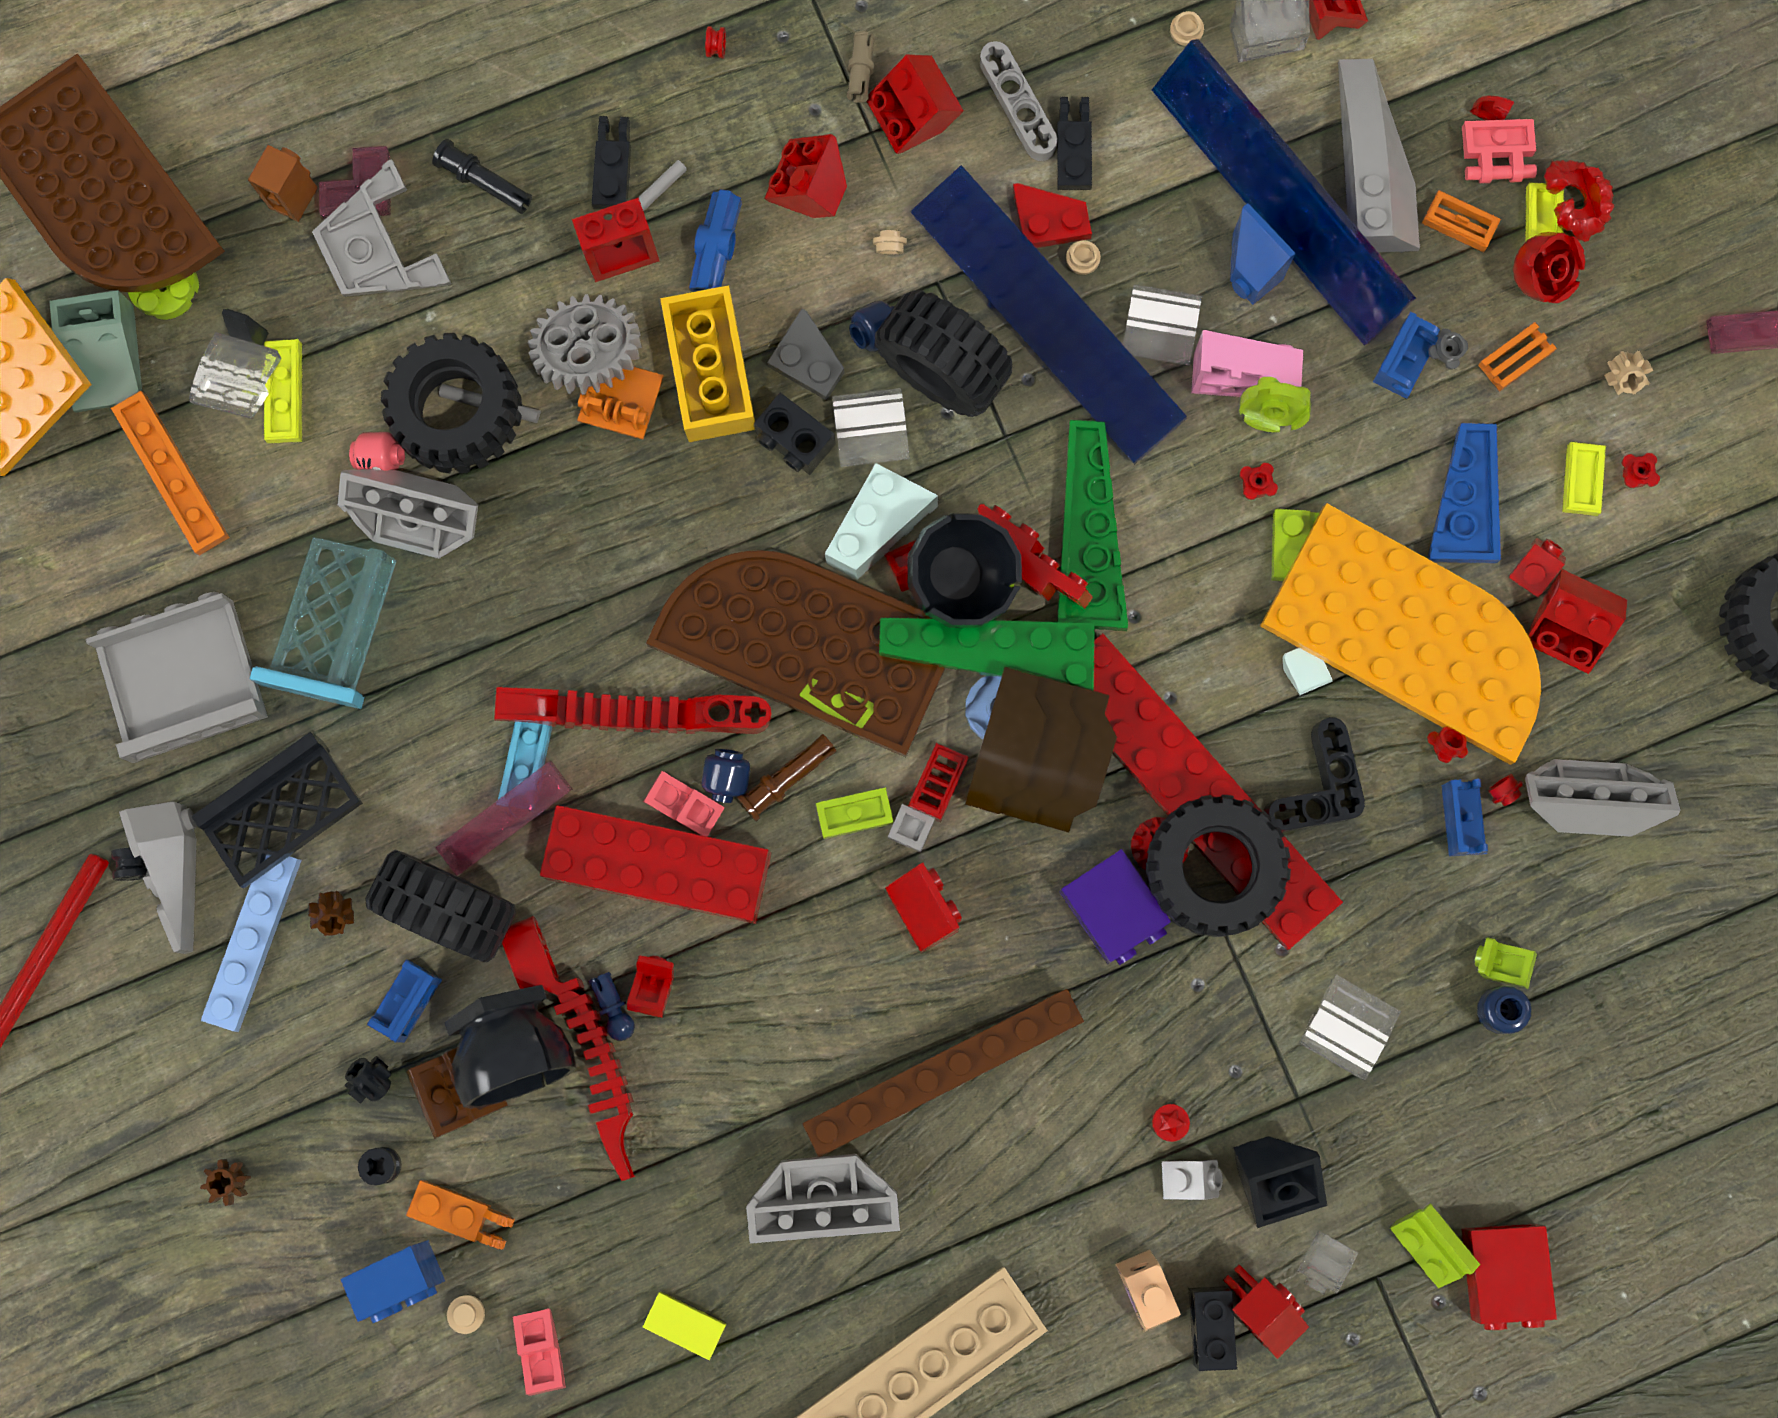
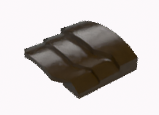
M1006 665L965 805L1069 833L1074 817L1097 806L1117 739V735L1105 715L1110 695Z

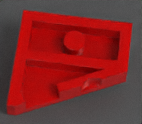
M1020 183L1013 184L1012 190L1024 250L1091 239L1092 231L1086 202Z

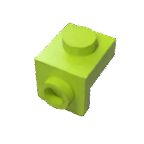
M1487 937L1484 946L1480 945L1478 947L1475 966L1478 967V973L1485 979L1528 989L1537 953L1498 943L1495 939Z

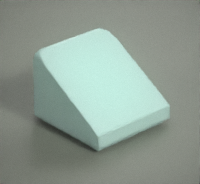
M1301 648L1283 655L1284 672L1299 695L1332 682V677L1325 662Z

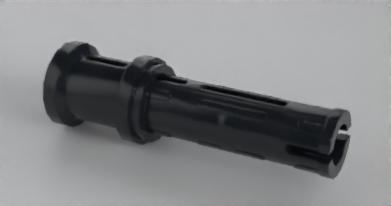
M449 139L443 140L435 150L432 164L437 168L443 167L456 175L458 181L473 183L514 208L520 214L527 210L523 207V204L529 207L532 201L531 194L526 193L482 166L476 155L472 153L467 155L454 147V142Z

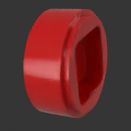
M1162 1105L1152 1116L1153 1131L1159 1138L1165 1141H1178L1189 1130V1116L1178 1105Z

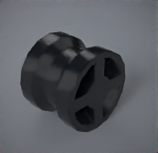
M130 847L111 851V858L116 862V869L112 872L114 881L142 880L146 876L148 870L141 856L134 858Z
M388 1147L369 1149L359 1159V1176L369 1185L377 1186L390 1183L398 1177L401 1171V1158L395 1150Z

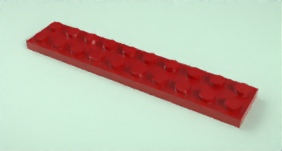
M1103 633L1094 640V691L1110 695L1105 715L1117 735L1113 754L1162 810L1169 815L1179 808L1180 805L1207 795H1212V797L1231 795L1236 800L1243 801L1245 799L1254 803ZM1254 803L1253 807L1262 812L1261 809ZM1209 832L1192 841L1193 845L1237 894H1240L1247 886L1252 873L1251 857L1244 844L1236 837L1223 832ZM1284 836L1282 841L1284 846L1289 848L1291 857L1288 859V868L1291 869L1290 880L1286 882L1285 890L1287 891L1283 900L1277 904L1276 910L1269 918L1264 919L1262 923L1286 950H1290L1340 906L1343 901Z

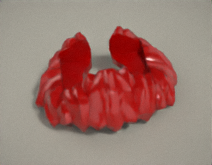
M1572 160L1551 161L1544 175L1547 191L1554 195L1560 193L1566 186H1573L1579 189L1584 197L1582 209H1574L1573 198L1558 203L1554 209L1559 228L1571 231L1577 239L1587 242L1590 236L1601 233L1605 228L1604 225L1611 220L1610 213L1615 207L1612 203L1614 196L1613 186L1610 185V180L1604 178L1603 172L1599 168L1587 166L1585 162H1575Z

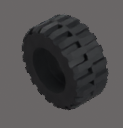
M913 290L903 294L875 333V347L890 368L894 369L903 380L909 382L917 391L925 394L927 398L960 415L966 414L968 417H974L983 414L1012 374L1011 356L1007 355L1008 351L1006 348L1000 345L998 339L992 333H989L984 325L970 317L963 309L955 307L948 300H942L933 293L926 294L923 290Z
M444 333L443 339L439 340L435 335L425 337V343L417 346L414 342L407 347L409 353L404 358L398 355L392 364L396 369L393 373L388 371L383 381L388 390L381 391V403L385 406L382 414L384 421L390 427L389 431L412 459L416 458L421 465L429 469L435 466L439 472L450 474L452 468H456L461 474L470 472L471 465L476 464L479 469L489 465L486 459L492 455H495L498 459L505 452L502 445L505 442L512 444L516 437V433L512 428L513 426H520L522 418L518 410V406H522L521 395L517 390L518 385L500 355H496L492 347L485 342L479 344L475 337L463 335L462 340H459L455 333ZM452 379H468L480 385L482 389L481 404L476 414L467 423L454 429L440 430L431 428L424 422V404L429 394L438 385Z
M1776 553L1772 557L1769 556L1744 571L1735 579L1736 583L1728 588L1724 595L1725 600L1728 601L1720 606L1719 616L1725 618V623L1719 625L1721 637L1727 636L1729 644L1725 645L1724 648L1728 656L1734 653L1739 660L1735 665L1742 672L1746 670L1753 673L1751 679L1755 682L1763 684L1770 681V688L1778 690V633L1773 626L1770 614L1772 599L1778 591V553Z
M1212 795L1201 796L1199 799L1180 805L1179 808L1168 815L1156 830L1147 851L1146 875H1148L1149 879L1148 886L1162 911L1179 927H1184L1190 930L1191 933L1201 936L1224 937L1236 935L1258 926L1264 919L1269 918L1276 910L1277 904L1283 900L1287 891L1285 890L1286 882L1290 880L1291 869L1288 868V859L1291 858L1289 848L1284 846L1282 841L1284 835L1279 827L1275 828L1270 821L1272 817L1264 810L1260 812L1254 808V803L1245 799L1243 801L1236 800L1231 795H1221L1220 797H1212ZM1209 832L1230 834L1240 840L1250 854L1252 862L1250 880L1245 889L1232 899L1213 901L1203 898L1191 889L1183 873L1184 854L1190 843L1203 834Z
M393 850L387 854L365 898L367 909L373 911V913L425 939L482 962H489L495 958L516 915L515 905L469 881L398 850Z

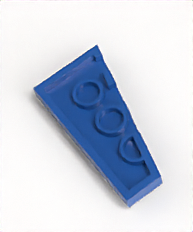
M1461 423L1457 429L1427 559L1433 562L1498 563L1501 560L1497 424Z

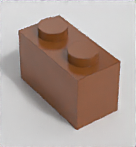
M267 145L248 181L269 209L299 222L318 187L311 179L310 171L303 167L300 162L301 158L295 152L285 147L278 150Z

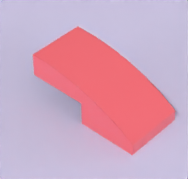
M663 771L660 772L643 800L644 803L669 818L708 837L725 808Z
M551 1309L514 1316L513 1323L517 1354L521 1356L526 1395L532 1396L566 1388L560 1348Z

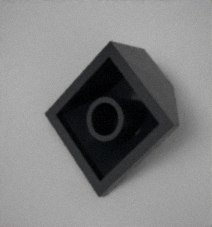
M1270 1136L1233 1147L1238 1174L1257 1228L1328 1206L1321 1160L1317 1151Z

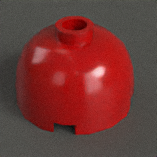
M1542 232L1528 239L1518 250L1513 266L1514 280L1519 289L1531 299L1540 302L1560 303L1568 299L1580 284L1576 279L1579 270L1585 269L1584 249L1577 238L1568 236L1565 233Z

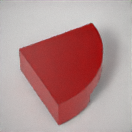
M1483 96L1475 101L1470 112L1485 121L1504 120L1514 102L1499 96Z

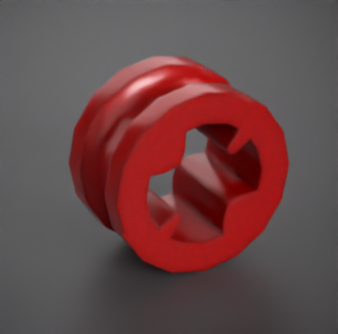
M712 26L707 27L705 41L706 57L711 58L712 55L717 54L719 58L724 59L726 51L725 27H720L717 31Z

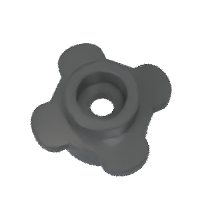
M1446 328L1442 329L1437 335L1438 340L1435 345L1429 348V355L1432 359H1439L1444 362L1446 368L1452 370L1460 365L1459 359L1468 350V343L1460 334L1451 332V330ZM1447 346L1451 348V352L1446 350Z

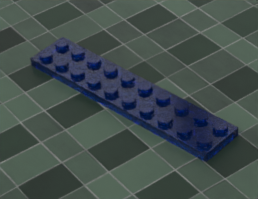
M1191 40L1152 88L1153 93L1246 204L1249 203L1295 252L1293 261L1363 345L1371 343L1416 297L1200 40Z
M962 165L910 211L915 219L1097 422H1105L1108 436L1134 465L1187 419L1186 414Z

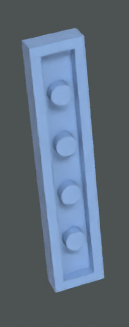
M289 856L251 883L201 1021L234 1032L240 1031L302 860Z

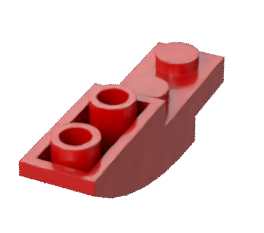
M982 503L977 508L979 514L1007 529L1021 554L1022 580L1033 591L1049 602L1057 590L1084 609L1093 598L1086 589L1088 583L1073 572L1066 576L1057 570L1060 565L1042 553L1045 548L1037 540L1040 535L1024 523L1017 527L1009 521L1012 516L996 505L992 509Z

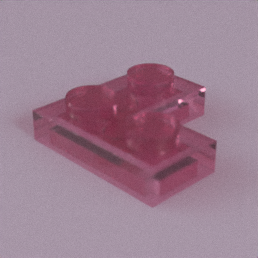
M386 146L352 148L353 180L319 182V212L323 219H326L343 202L346 203L360 190V186L366 180L372 179L382 169L381 166L390 160V152ZM390 199L376 204V209L380 216L391 215Z

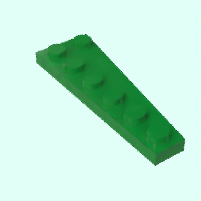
M1070 420L1060 572L1066 576L1073 572L1088 583L1086 589L1093 598L1084 609L1059 592L1057 622L1094 623V629L1127 631L1128 618L1122 582L1121 557L1118 548L1117 523L1114 513L1105 422Z
M880 618V656L927 665L935 664L939 667L954 670L961 669L977 672L980 675L990 677H1002L1004 668L1007 665L1094 690V623L992 620L980 628H949L934 619Z

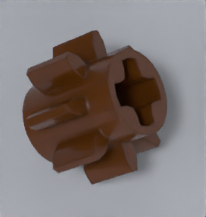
M339 891L319 893L317 903H309L308 905L311 929L318 928L324 936L343 934L345 924L354 923L352 899H344Z
M220 1159L217 1163V1170L213 1168L204 1170L208 1177L206 1184L201 1185L200 1189H207L211 1194L209 1203H215L223 1197L225 1206L233 1205V1195L242 1197L248 1194L243 1188L245 1181L251 1179V1176L244 1175L240 1170L243 1165L242 1162H235L229 1168L227 1159ZM230 1178L231 1185L222 1187L221 1180Z

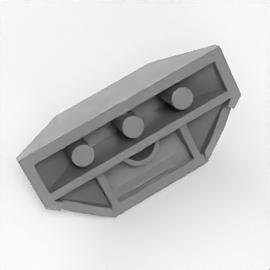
M379 469L341 471L337 505L344 512L347 511L355 524L373 542L439 559L474 538L478 504L458 486L393 469L388 471Z
M1553 759L1540 766L1534 772H1529L1525 777L1530 806L1557 832L1631 837L1676 817L1680 813L1676 791L1672 782L1665 779L1660 781L1650 773L1626 763Z
M857 1154L781 1160L746 1206L750 1243L900 1231L897 1191Z

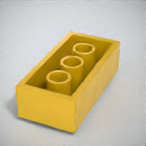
M729 285L660 298L683 426L688 441L694 442L755 430V417Z

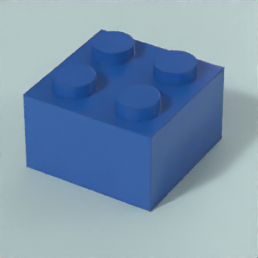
M429 1240L409 1246L340 1279L357 1321L359 1322L370 1317L372 1324L403 1310L401 1305L403 1301L409 1307L437 1294L435 1286L445 1282Z

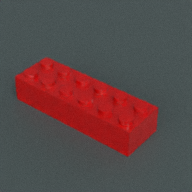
M556 805L540 876L550 881L756 924L772 854L768 849Z

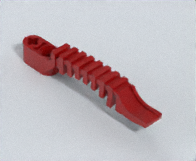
M497 687L494 721L528 722L552 727L561 725L564 728L571 729L574 726L591 730V727L606 731H608V728H614L616 731L634 729V732L651 730V733L668 731V733L677 734V731L686 730V734H695V732L699 731L759 734L769 726L772 713L768 702L756 696L712 695L688 698V700H679V697L670 696L669 701H662V697L653 696L652 701H644L645 697L636 696L635 700H627L628 696L619 695L618 699H610L611 695L602 694L601 698H593L594 693L585 692L584 697H577V691L568 690L567 696H558L559 690ZM714 706H724L729 712L728 718L721 722L711 719L709 711ZM752 708H757L760 715H765V717L759 718L758 723H752L751 717L745 716V714L751 713Z
M534 916L511 924L502 941V945L519 988L543 985L544 990L557 995L561 1004L554 1006L556 1015L562 1014L564 1016L574 1011L576 1012L577 1017L566 1020L569 1029L574 1028L576 1030L583 1026H586L588 1031L576 1035L578 1043H584L585 1045L593 1042L594 1048L583 1051L585 1059L594 1060L600 1057L602 1064L587 1068L590 1077H598L606 1074L608 1078L607 1081L589 1086L591 1094L598 1095L612 1090L614 1096L613 1098L588 1105L589 1112L592 1114L618 1108L619 1115L598 1121L596 1125L605 1150L621 1181L633 1178L635 1174L625 1150L624 1136L627 1125L634 1115L630 1105L634 1100L631 1093H626L625 1086L628 1085L626 1076H621L618 1070L622 1068L620 1060L613 1057L612 1053L616 1052L613 1043H608L605 1038L609 1036L607 1029L599 1025L598 1021L601 1020L598 1011L592 1010L590 1006L593 1004L591 995H582L575 992L585 988L582 979L574 978L564 983L561 982L541 928Z

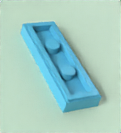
M257 666L252 668L249 678L260 686L357 709H362L364 702L363 695L354 689Z
M515 722L497 804L528 811L535 810L552 726Z

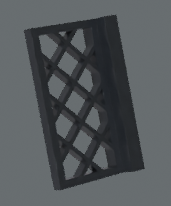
M312 732L303 736L191 816L198 828L205 832L239 887L243 889L363 804L329 754L330 750L324 741ZM323 759L328 766L325 782L308 780L311 767ZM334 777L336 778L338 783H332ZM288 783L299 784L295 803L279 801L281 789ZM307 785L323 787L319 806L303 804ZM331 788L344 790L350 799L337 809L327 807ZM258 804L269 805L265 824L249 822L252 809ZM277 806L293 808L289 827L273 825ZM301 810L317 812L315 825L308 830L297 829ZM229 825L240 826L235 845L223 844L218 836V833ZM248 827L263 829L259 849L243 847ZM272 831L288 833L285 846L279 851L267 850ZM228 850L234 851L233 856L230 855ZM242 852L258 854L255 868L243 875L238 867Z

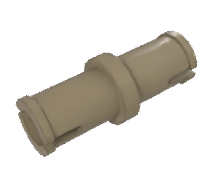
M858 31L853 35L852 58L849 59L847 70L850 73L847 98L848 100L853 99L855 103H863L868 100L870 75L874 73L872 53L875 36L871 33L869 40H867V31Z

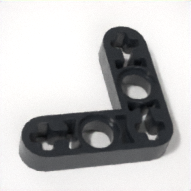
M1336 717L1323 719L1316 723L1311 731V740L1324 791L1280 798L1268 803L1263 809L1272 817L1270 821L1275 828L1279 827L1282 833L1348 821L1360 816L1364 810L1365 799L1346 725ZM1327 729L1330 732L1334 731L1336 737L1332 740L1329 737L1325 738L1323 731ZM1331 749H1340V752L1333 753L1329 756L1327 754V751ZM1333 760L1341 761L1344 764L1346 773L1342 779L1335 777L1331 773L1330 764ZM1348 783V788L1336 790L1335 786ZM1344 799L1346 801L1351 800L1352 807L1349 809L1341 807L1340 801ZM1309 800H1313L1320 805L1321 816L1319 819H1312L1308 816L1306 804ZM1295 809L1296 816L1289 817L1283 821L1274 817V813L1277 811L1289 812Z

